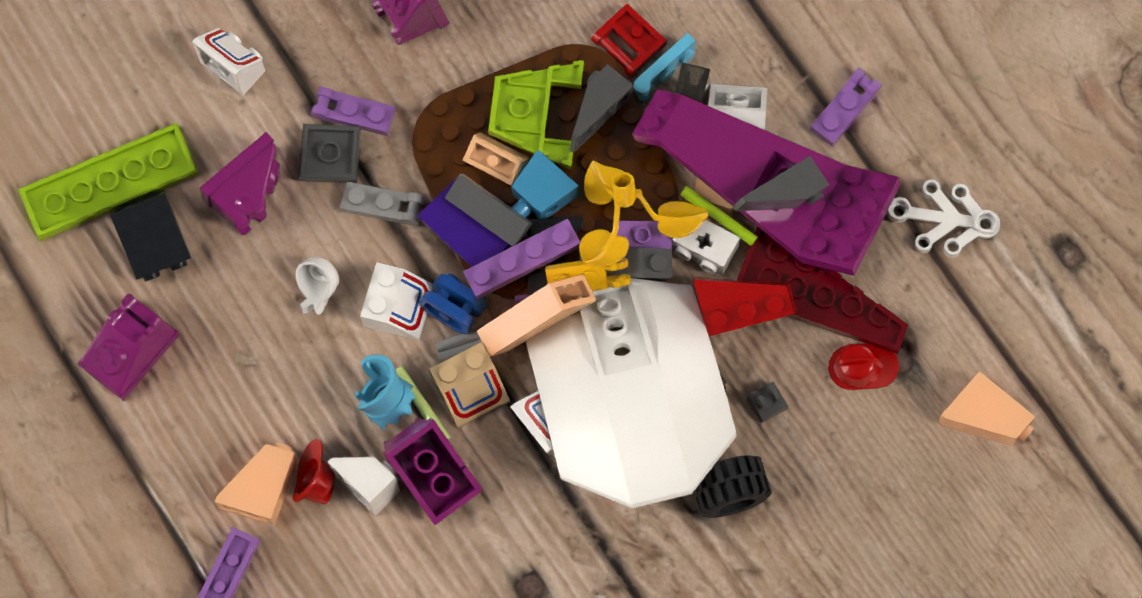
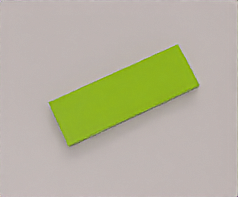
M174 123L19 188L18 191L36 236L41 242L200 174L178 123Z

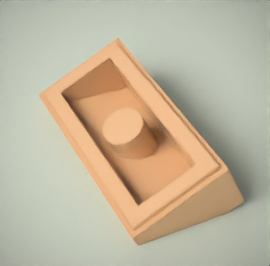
M483 133L473 135L463 158V161L511 186L529 160V157Z

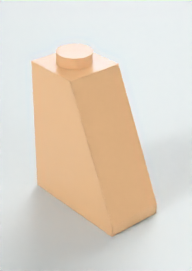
M979 371L942 413L939 423L945 427L1013 446L1018 439L1024 442L1032 433L1034 428L1031 424L1035 416Z
M276 443L275 446L265 444L216 496L215 503L218 508L275 526L298 461L297 456L292 452V448L282 443Z

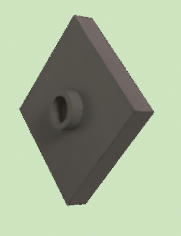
M303 124L299 180L303 182L346 183L347 181L357 183L361 137L360 126Z

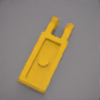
M625 257L618 263L607 267L587 266L583 264L582 260L548 265L545 268L548 284L582 274L585 276L592 291L608 289V287L618 288L631 284V277L628 274L607 276L606 270L616 271L628 267V260Z

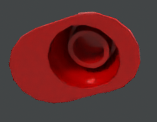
M866 343L849 344L840 347L832 354L829 360L828 371L833 382L843 389H878L888 386L895 380L899 373V362L896 354Z
M317 438L306 446L299 461L296 487L292 497L296 503L305 499L315 503L327 504L334 489L335 473L322 460L323 444Z

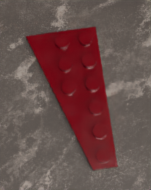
M758 226L756 227L754 234L757 236V239L748 248L737 280L790 283L797 312L789 317L895 354L899 353L908 327L907 323L883 305L877 304L866 296L864 291L856 285L850 284L837 271L801 263Z

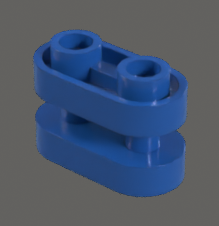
M440 274L433 283V288L437 293L427 291L419 301L420 306L425 312L461 334H467L474 325V320L470 315L480 317L488 306L485 296L477 300L473 290L462 284L460 279L453 274Z

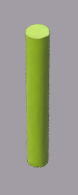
M686 186L680 195L695 206L708 210V216L740 237L750 246L757 239L755 234L690 187Z

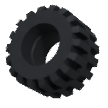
M744 455L716 462L693 491L702 517L718 518L753 508L764 502L772 494L761 458L759 456Z

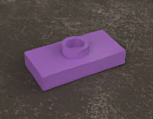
M619 221L617 236H623L628 239L629 249H672V238L661 234L658 230L659 221Z

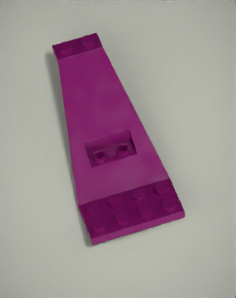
M658 89L632 134L637 142L664 149L732 206L743 196L810 156L829 183V186L822 191L824 195L822 199L811 206L806 202L798 208L739 212L801 263L855 276L901 185L900 179L897 176L845 165L684 95Z

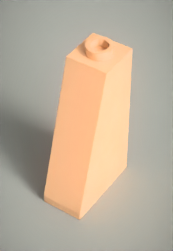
M583 274L552 282L477 330V333L489 357L508 352L595 302L596 298Z

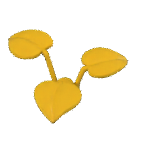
M592 161L584 179L585 196L590 202L598 205L607 204L613 199L615 206L614 223L611 233L602 229L587 233L580 241L579 253L583 264L591 267H607L621 261L628 252L629 241L626 237L617 236L620 207H630L636 198L639 199L654 221H659V232L670 238H683L692 234L706 220L708 210L690 203L674 201L662 204L658 209L657 215L643 197L642 190L635 188L634 177L630 173Z

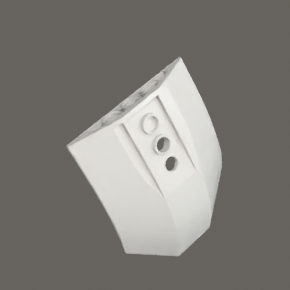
M631 278V284L592 291L596 298L595 302L526 341L560 478L630 508L692 494L737 436L721 375L692 285ZM614 327L622 328L618 331H609L611 328ZM621 347H626L630 350L624 356L614 354L615 350Z

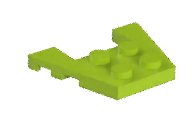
M574 61L573 64L559 66V64L549 66L548 69L533 72L532 70L496 76L488 134L532 154L539 150L553 163L566 169H571L573 153L569 150L571 141L545 138L551 86L581 89L584 61Z

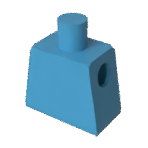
M538 150L511 187L513 196L518 200L511 208L525 218L532 213L538 219H547L579 196V187Z

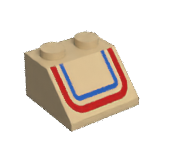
M482 342L429 369L431 378L457 428L510 402L497 370Z

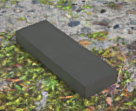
M459 174L445 197L449 202L511 246L521 242L532 224L527 218L465 174Z

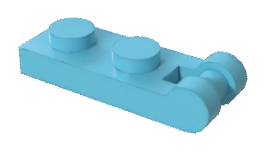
M689 33L684 35L634 81V91L640 103L648 102L651 97V91L661 82L664 84L669 81L675 73L674 70L680 64L686 65L695 56L696 40Z

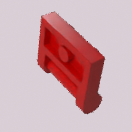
M628 3L600 27L591 38L595 45H601L625 68V73L631 78L635 77L642 67L667 45V40ZM614 32L639 56L632 60L608 36Z

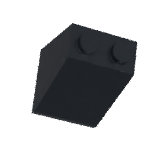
M166 190L111 212V219L136 280L143 277L144 282L161 276L160 270L170 267L174 271L188 265L186 260L191 259V254Z

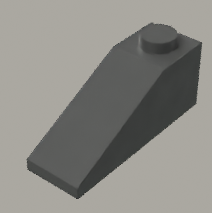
M608 64L600 72L598 70L594 71L586 82L588 86L569 148L572 153L580 148L630 100L634 85Z
M809 156L743 196L733 208L736 211L798 208L806 202L811 206L824 197L822 191L829 186V183Z
M630 248L625 256L628 260V267L616 271L606 270L607 276L628 274L633 279L666 281L672 278V249Z

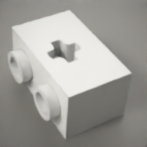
M707 220L692 234L683 238L672 239V249L675 250L674 253L678 257L686 261L692 259L700 263V267L711 274L717 272L722 276L740 244V237ZM705 242L709 243V246H705L704 249L699 248V245H704Z

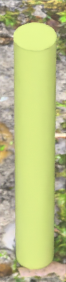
M403 366L397 368L398 376L414 386L411 390L415 395V399L412 401L425 420L433 418L449 440L451 437Z

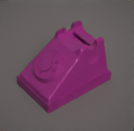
M375 0L372 3V7L376 10L379 17L387 14L392 21L394 29L391 35L396 39L395 42L398 45L438 27L442 29L450 24L438 0Z
M265 132L200 187L202 200L209 208L212 207L241 235H246L252 230L249 227L252 219L261 222L267 217L265 210L267 197L274 193L280 174V163L277 161V151L273 138Z
M127 294L122 299L121 306L109 314L103 327L77 364L119 399L124 401L180 334L135 297Z
M416 418L410 426L383 443L385 452H383L384 456L434 525L441 522L483 490L433 418L428 420Z

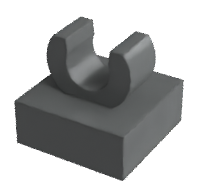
M774 382L767 384L747 397L762 423L788 409L787 403Z

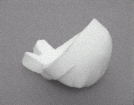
M310 257L301 262L296 269L298 287L307 298L300 304L303 314L309 313L314 309L316 315H320L324 311L328 299L339 284L338 272L327 259Z

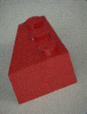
M696 277L693 279L708 336L790 316L797 312L790 283Z

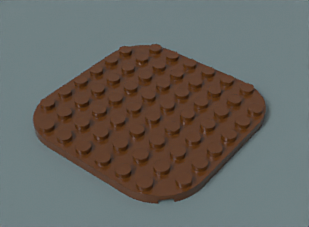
M567 44L542 52L452 89L435 98L424 108L418 117L412 137L414 158L432 201L459 174H465L510 207L518 201L512 194L511 185L463 161L472 137L477 133H483L529 157L528 162L534 155L488 134L496 76L532 70L533 72L548 69L549 66L559 64V66L573 64L574 61H584L581 89L551 86L545 138L571 141L588 86L586 82L589 76L596 70L600 72L608 64L629 81L622 66L611 55L601 49L583 44ZM632 89L630 100L573 153L571 169L555 164L578 185L579 196L547 219L583 217V227L577 235L579 241L587 233L594 230L602 229L610 233L613 230L614 200L612 199L604 205H598L590 202L585 196L584 179L592 161L630 173L634 177L635 188L642 190L643 197L657 215L658 209L662 204L678 201L676 179L661 147L637 142L632 135L644 114L634 89ZM638 198L630 207H620L619 221H654ZM532 213L526 217L527 219H538ZM526 232V234L524 235V237H523V239L521 240V242L524 241V240H526V239H528V238H527V232ZM579 248L571 252L566 257L564 263L579 261ZM457 255L458 260L464 271L471 268L461 257ZM528 274L495 290L492 294L506 299H515V296L524 294L529 296Z

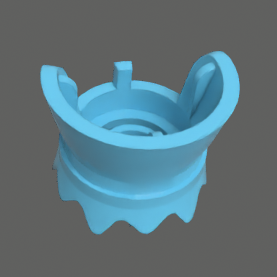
M376 354L363 358L361 366L370 377V380L366 383L362 392L356 391L355 397L360 401L358 410L363 411L372 423H376L385 430L386 423L398 424L399 419L404 414H412L410 406L411 400L415 399V395L411 389L414 386L398 376L393 363L388 357Z

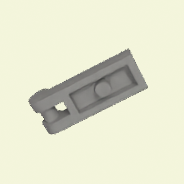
M346 181L340 210L345 213L417 226L420 220L418 218L419 208L423 207L425 197L418 193H404ZM401 204L408 205L407 211H400Z

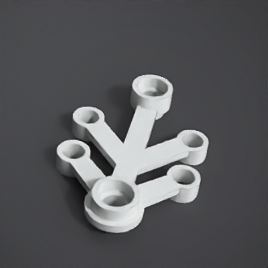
M927 180L923 185L922 193L927 199H932L941 211L911 207L909 201L902 197L894 198L887 211L890 220L896 223L905 222L907 219L939 223L938 226L928 233L917 236L914 246L919 253L923 254L928 253L933 243L958 226L969 229L956 239L950 238L945 242L943 251L950 258L957 257L961 249L977 237L984 239L992 238L1000 229V219L997 214L990 210H982L970 196L969 189L964 184H957L953 187L951 198L956 203H962L970 215L959 214L940 190V184L936 180ZM934 186L937 191L929 193L926 187ZM962 190L965 196L957 197L955 191ZM900 208L903 210L904 214L902 216H897L894 214L893 210ZM986 221L991 227L984 229L980 226V223ZM926 240L929 246L923 248L918 242ZM950 244H954L957 246L958 250L955 252H951L948 250L947 246Z

